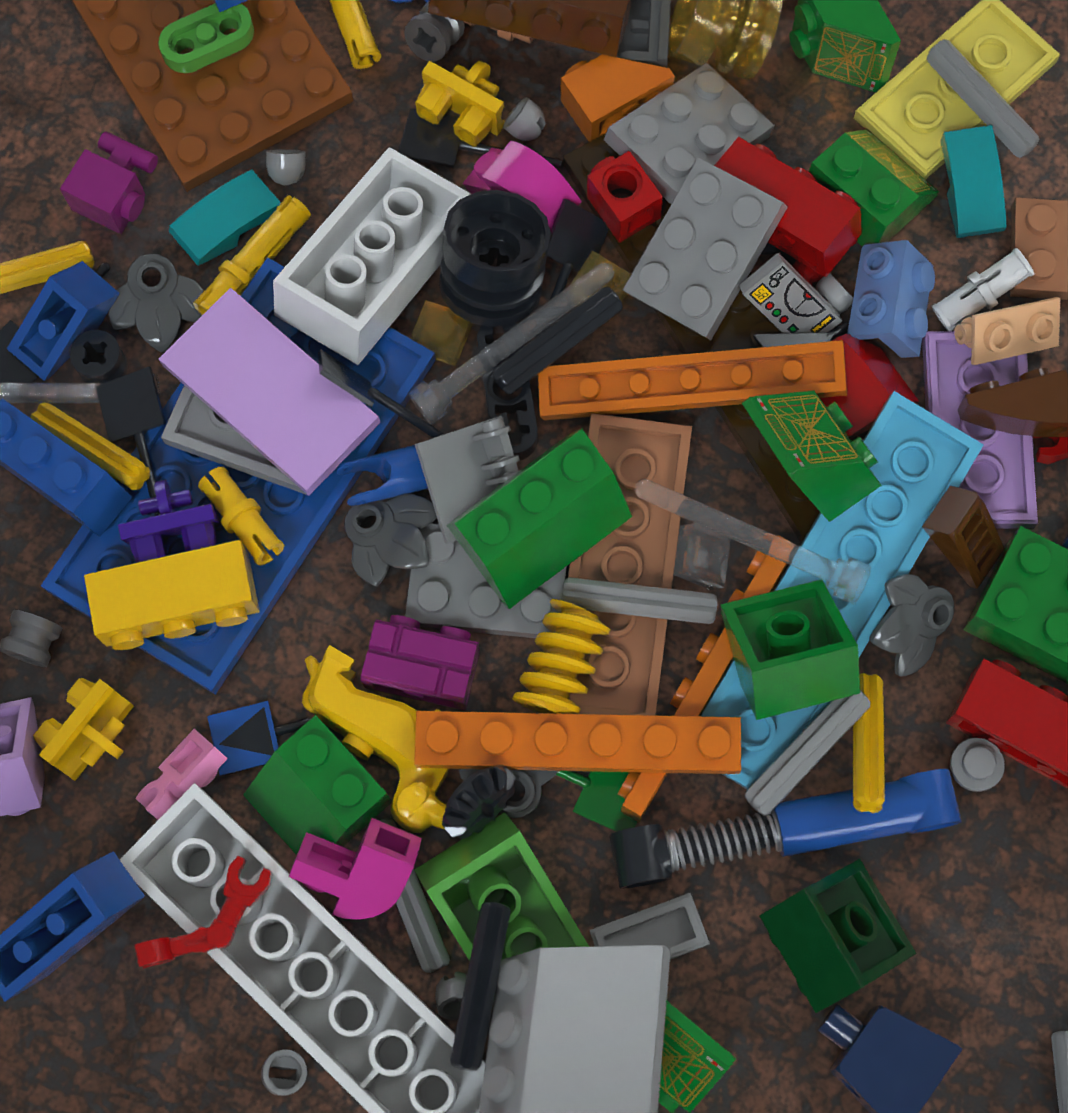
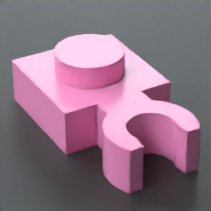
M193 729L158 767L163 774L157 780L148 783L139 792L136 800L159 820L194 783L200 788L207 786L215 778L218 769L228 758L196 729Z

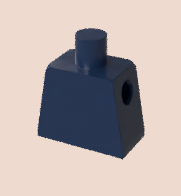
M836 1004L818 1028L821 1034L843 1049L832 1064L830 1071L869 1113H919L962 1051V1048L957 1044L881 1005L873 1007L861 1022Z

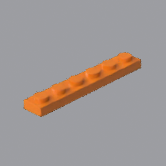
M843 340L548 366L538 374L540 417L544 421L591 417V413L618 415L739 405L753 396L813 390L819 398L847 396Z
M779 535L770 549L761 545L747 569V573L753 575L754 578L745 593L736 588L728 603L772 592L791 560L796 545ZM725 628L720 637L711 632L704 642L696 660L703 663L701 670L694 681L685 677L671 700L670 704L678 708L674 716H699L730 665L733 655ZM629 772L618 792V795L625 799L621 812L640 823L668 773Z
M416 711L414 765L416 768L484 769L495 765H504L509 770L740 774L741 717Z

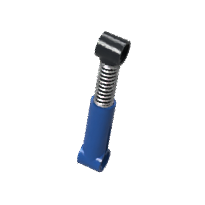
M936 769L902 777L897 781L885 783V801L882 804L881 811L874 814L868 811L859 812L853 806V789L781 802L770 814L762 815L761 817L755 813L753 819L746 815L744 821L736 817L733 823L727 818L724 825L718 820L716 826L708 822L706 828L699 824L697 830L690 826L688 832L680 828L678 833L672 829L668 832L663 831L661 825H648L611 834L609 838L619 888L624 890L669 881L673 879L672 872H678L680 869L685 871L686 865L689 864L695 869V863L701 862V866L704 867L705 861L710 860V863L714 865V859H719L723 863L725 857H729V860L733 861V856L738 855V858L742 859L745 853L751 858L752 852L756 851L760 856L762 854L761 850H766L770 854L771 848H775L777 852L780 851L782 857L907 832L922 833L957 825L962 823L949 769Z

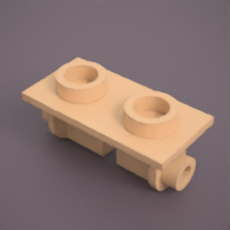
M1049 298L964 318L961 324L956 325L954 329L955 339L960 345L965 344L972 349V365L1058 347L1060 298Z

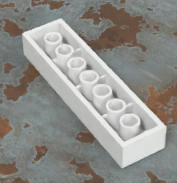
M194 783L120 859L133 880L187 934L200 927H210L214 919L217 918L227 898L223 895L229 865L237 856L247 861L240 873V881L244 885L255 884L259 880L264 868L271 871L270 887L252 908L246 907L236 927L237 930L232 943L226 948H217L207 953L369 1113H479L486 1062L482 1059V1064L477 1071H467L452 1066L450 1059L455 1032L297 880L289 878L290 873L198 785Z

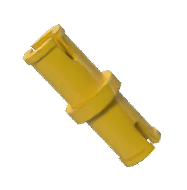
M221 466L209 471V474L220 486V489L216 483H211L205 475L199 481L198 487L221 514L222 526L228 533H235L253 556L257 565H265L274 560L264 546L268 550L272 549L275 555L278 556L283 551L285 545L260 516L261 507L253 498L247 499L230 477L225 467Z

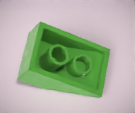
M505 812L496 817L495 821H490L486 824L481 832H474L470 837L460 840L414 870L469 961L480 907L484 902L501 903L508 906L511 911L501 960L538 948L589 947L520 830Z

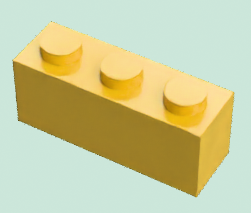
M241 540L84 575L94 635L106 647L112 646L114 650H128L144 644V638L164 634L165 638L170 639L186 637L195 633L197 626L214 622L219 627L235 626L248 620L247 615L260 612L249 554Z

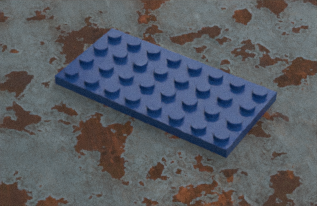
M267 257L241 297L318 364V352L322 349L369 380L372 387L405 407L436 361L435 352L389 327L360 364L353 363L274 315L273 280L284 269V266ZM180 383L162 409L166 424L151 429L145 434L156 481L167 480L171 493L189 489L193 504L175 508L176 511L212 504L205 493L201 492L198 483L205 475L211 483H216L220 489V486L209 474V471L217 467H225L230 477L247 499L253 498L261 507L260 516L285 545L283 551L278 556L275 555L272 549L268 550L264 546L274 560L261 566L255 563L253 556L247 550L256 589L259 613L247 615L248 620L235 626L219 627L216 625V622L197 626L196 632L186 637L170 639L165 638L164 634L144 638V644L138 647L216 695L363 471L338 475L335 469L308 496L307 494L166 445L161 436L184 387V384ZM375 400L372 407L366 405L379 416L380 423L339 466L374 455L399 416ZM136 447L131 455L140 460ZM114 479L132 496V499L100 537L84 525L81 526L41 584L45 591L91 618L84 575L136 563L131 546L120 538L118 524L155 516L154 513L142 516L139 510L138 501L150 498L146 481L141 489L131 490ZM223 526L215 527L216 545L240 540L235 533H228ZM182 535L169 537L167 540H164L167 556L186 552Z

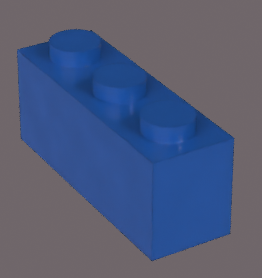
M1 398L0 465L100 537L132 499V496L105 470Z
M114 851L73 872L0 934V995L5 1002L49 976L145 897Z

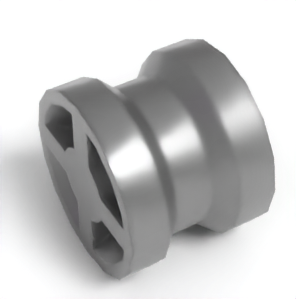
M428 1L419 11V15L414 16L405 26L404 36L407 45L413 53L426 61L435 62L441 60L450 49V46L460 39L464 33L465 26L463 21L428 13Z
M13 610L9 619L12 628L9 636L1 639L0 652L29 664L47 667L51 659L48 651L51 642L59 638L63 628L40 616L20 610Z

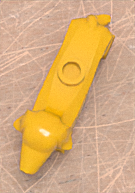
M331 645L326 649L320 663L315 657L308 656L305 659L310 680L302 694V704L305 709L313 713L314 716L317 715L326 726L345 737L341 743L355 756L368 760L374 754L397 769L400 780L392 799L391 813L393 819L401 828L412 833H422L431 826L444 829L442 819L446 804L438 799L436 793L445 780L449 769L415 767L416 710L403 702L356 689L352 683L356 672L351 670L355 660Z

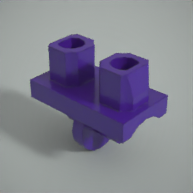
M167 480L155 482L156 497L138 501L142 516L160 512V515L118 524L120 538L131 546L136 563L167 556L164 538L182 535L186 552L216 545L215 527L222 526L219 512L214 510L212 504L176 511L175 508L192 505V495L189 489L171 493Z

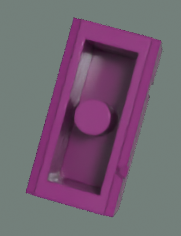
M391 615L389 622L381 620L374 622L369 649L366 653L361 673V682L364 688L466 711L480 654L478 642L470 640L471 633L449 626H442L440 633L421 630V623L419 621L400 615Z

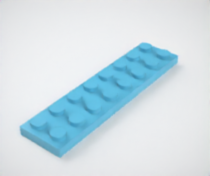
M895 391L890 394L863 439L878 461L870 469L882 486L831 522L820 512L774 591L822 579L858 645V658L869 642L871 634L890 606L885 592V583L896 576L910 572L930 538L922 528L923 524L950 486L959 488L984 445ZM732 659L699 716L741 717L740 774L722 775L748 789L831 701L756 720L740 685L735 662Z

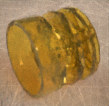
M677 0L669 31L668 54L673 58L702 66L709 60L716 48L715 63L717 70L728 73L733 69L737 77L750 80L756 76L770 50L777 31L783 0Z

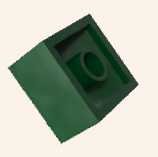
M861 859L809 885L759 915L772 943L779 949L796 979L798 988L808 999L815 1013L865 987L917 954Z

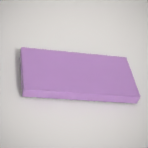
M232 288L223 294L159 358L164 368L308 496L380 423L379 416L359 399L322 376L319 372V364Z
M954 331L927 332L925 337L922 338L926 410L984 444L959 488L974 491L980 496L996 529H1018L1020 526L1026 529H1034L1038 524L1032 436L1010 434L984 428L961 420L958 414V408L965 395L969 394L968 390L988 381H998L1000 386L1018 382V377L1028 372L1027 354L972 365V349L965 344L960 345L955 339Z

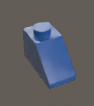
M83 261L50 276L7 347V350L43 381L49 379L70 358V349L75 339L86 331L99 328L120 293Z

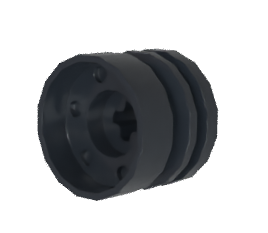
M479 191L460 199L448 211L443 231V256L440 265L439 286L442 299L454 314L470 323L488 327L506 326L527 318L539 305L551 231L547 217L535 203L519 194L506 191Z

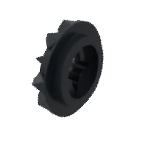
M504 765L484 768L469 776L449 798L442 819L443 828L452 837L457 836L460 839L468 838L474 832H481L486 824L490 821H495L496 815L501 810L507 808V800L514 795L516 789L514 785L516 776Z

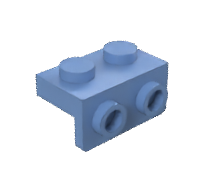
M908 240L866 244L862 247L848 327V334L859 340L879 338L901 358L920 357L922 338L925 337L928 330L926 312L929 292L932 291L935 284L934 265Z

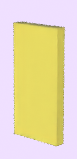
M981 0L855 112L854 119L864 129L870 131L925 180L945 163L940 142L944 132L986 126L978 115L927 62L928 52L934 45L943 39L949 40L1009 105L1058 61L1060 53L1000 0Z

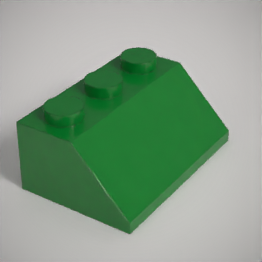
M583 429L567 435L446 526L506 608L511 609L633 516L614 472Z

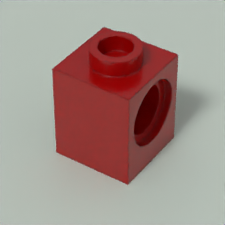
M630 150L616 159L611 156L601 160L593 167L590 174L587 175V198L619 243L661 218L663 196ZM618 188H624L633 194L627 198H617L610 192Z

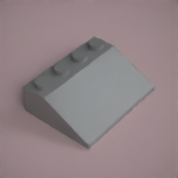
M664 945L538 948L501 960L489 1032L479 1113H658L670 949Z

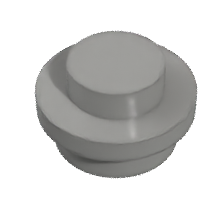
M972 738L963 741L955 748L950 758V770L953 778L961 787L969 791L982 792L991 789L1001 780L1004 773L1005 763L1002 753L992 742L985 739Z

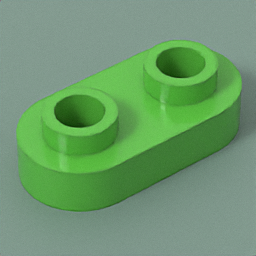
M240 3L222 12H219L216 5L212 4L166 26L159 36V49L164 62L170 69L180 73H190L247 47L253 39L254 26L251 15L243 4ZM228 29H237L229 35L223 34ZM184 49H193V51L189 53L180 54V52Z

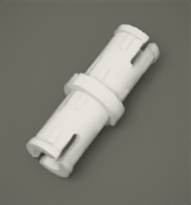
M1015 248L1010 254L981 274L975 271L967 276L969 282L931 307L946 330L953 331V328L961 324L964 318L971 317L984 307H987L989 310L998 304L997 298L1028 277H1032L1035 273L1018 248Z

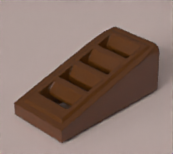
M950 486L922 526L969 587L978 589L1005 549L985 503L974 491Z

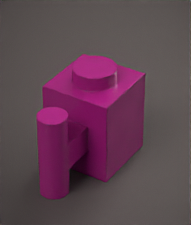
M105 131L99 138L98 149L110 154L108 160L84 149L60 187V191L72 211L122 234L129 221L133 222L139 217L145 203L146 194L136 173L132 172L134 167H137L147 173H152L157 166L158 156Z

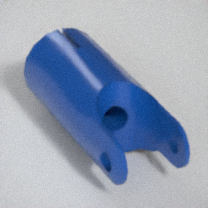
M415 445L350 461L336 469L338 475L359 471L372 472L378 475L384 483L377 489L350 497L347 500L349 506H357L428 489Z

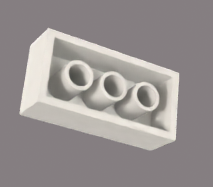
M389 147L273 280L274 315L359 365L440 266L443 256V231L448 211L460 199L471 195V193Z

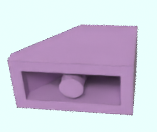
M31 697L0 704V816H17L29 810L41 808L45 774L43 760L39 756L41 747L33 737L38 727L35 707Z

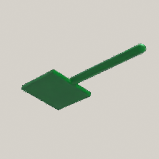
M558 771L557 776L583 787L572 812L615 832L635 828L637 821L621 812L625 799L618 795L629 772L591 771L587 778L574 771Z

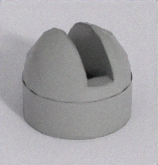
M525 97L509 114L503 128L521 141L537 139L546 124L544 113L538 105L528 97Z
M286 149L266 151L268 175L275 183L283 186L298 182L304 175L306 167L305 151Z
M830 273L827 277L819 280L814 287L839 314L846 311L853 303V297Z
M460 971L455 972V978L449 979L446 975L443 976L436 985L435 999L438 1014L446 1019L456 1020L459 1018L467 977L466 974Z
M279 1050L271 1054L265 1060L261 1069V1079L265 1088L278 1096H287L295 1093L303 1086L307 1077L305 1061L298 1053L292 1050ZM270 1067L280 1070H297L295 1080L270 1078Z

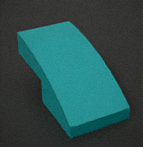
M993 126L944 132L940 142L950 182L947 198L956 238L1005 231L1007 225L1004 190Z
M251 169L222 185L194 204L169 226V233L199 266L237 247L240 234L264 223L281 202Z

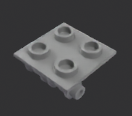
M502 415L415 444L445 544L457 540L446 526L520 471L516 464L520 459L518 455L514 456L508 435L511 429L510 426H505Z

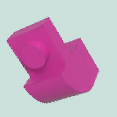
M512 140L503 150L491 148L476 161L474 170L462 183L471 194L490 190H501L519 194L535 203L547 217L550 231L553 228L563 199H568L578 206L582 202L566 179L551 163L527 146Z
M371 818L357 852H354L306 832L288 877L302 882L310 890L327 892L337 896L338 899L332 914L334 916L353 920L371 918L387 911L400 898L415 866L422 838Z

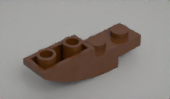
M1039 368L1022 374L1018 377V382L1002 386L999 385L998 381L984 382L968 390L969 394L965 395L958 408L961 420L984 428L1034 437H1068V373L1066 369L1049 373L1047 368Z

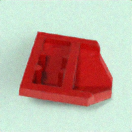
M850 334L841 335L832 340H843L847 396L823 397L820 399L826 406L835 401L853 425L851 429L845 432L849 439L871 428L888 397L894 391L915 404L920 402L881 348L864 340H859Z

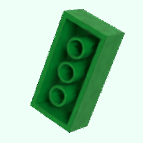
M1020 526L1007 542L963 630L1067 684L1068 549Z

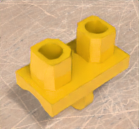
M431 61L427 63L422 71L424 87L415 103L417 114L421 118L432 124H439L448 109L460 115L453 125L454 134L460 140L473 147H476L489 132L498 136L505 123L501 119L504 102L496 98L499 86L488 81L491 70L490 65L483 61H478L468 70L457 64L451 73Z
M78 678L67 692L66 701L76 708L63 725L53 717L45 720L33 735L34 740L42 748L39 756L74 781H76L87 765L93 767L105 751L117 760L124 752L113 741L125 727L122 721L134 705L101 679L93 683L84 678Z

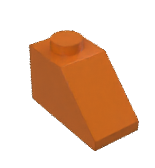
M602 54L589 62L580 61L574 64L561 77V102L588 142L606 134L608 127L672 86L675 75L670 68Z

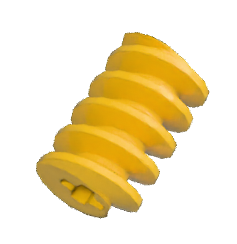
M551 599L550 604L557 612L546 613L542 620L544 626L550 632L538 633L534 640L536 645L544 652H532L527 659L528 664L537 672H524L519 679L521 684L530 692H516L512 699L521 706L537 713L579 714L581 708L569 699L570 693L587 694L588 688L578 681L576 677L578 674L595 673L596 669L584 660L585 654H602L603 649L591 640L592 635H609L611 629L604 625L598 616L586 609L566 601Z

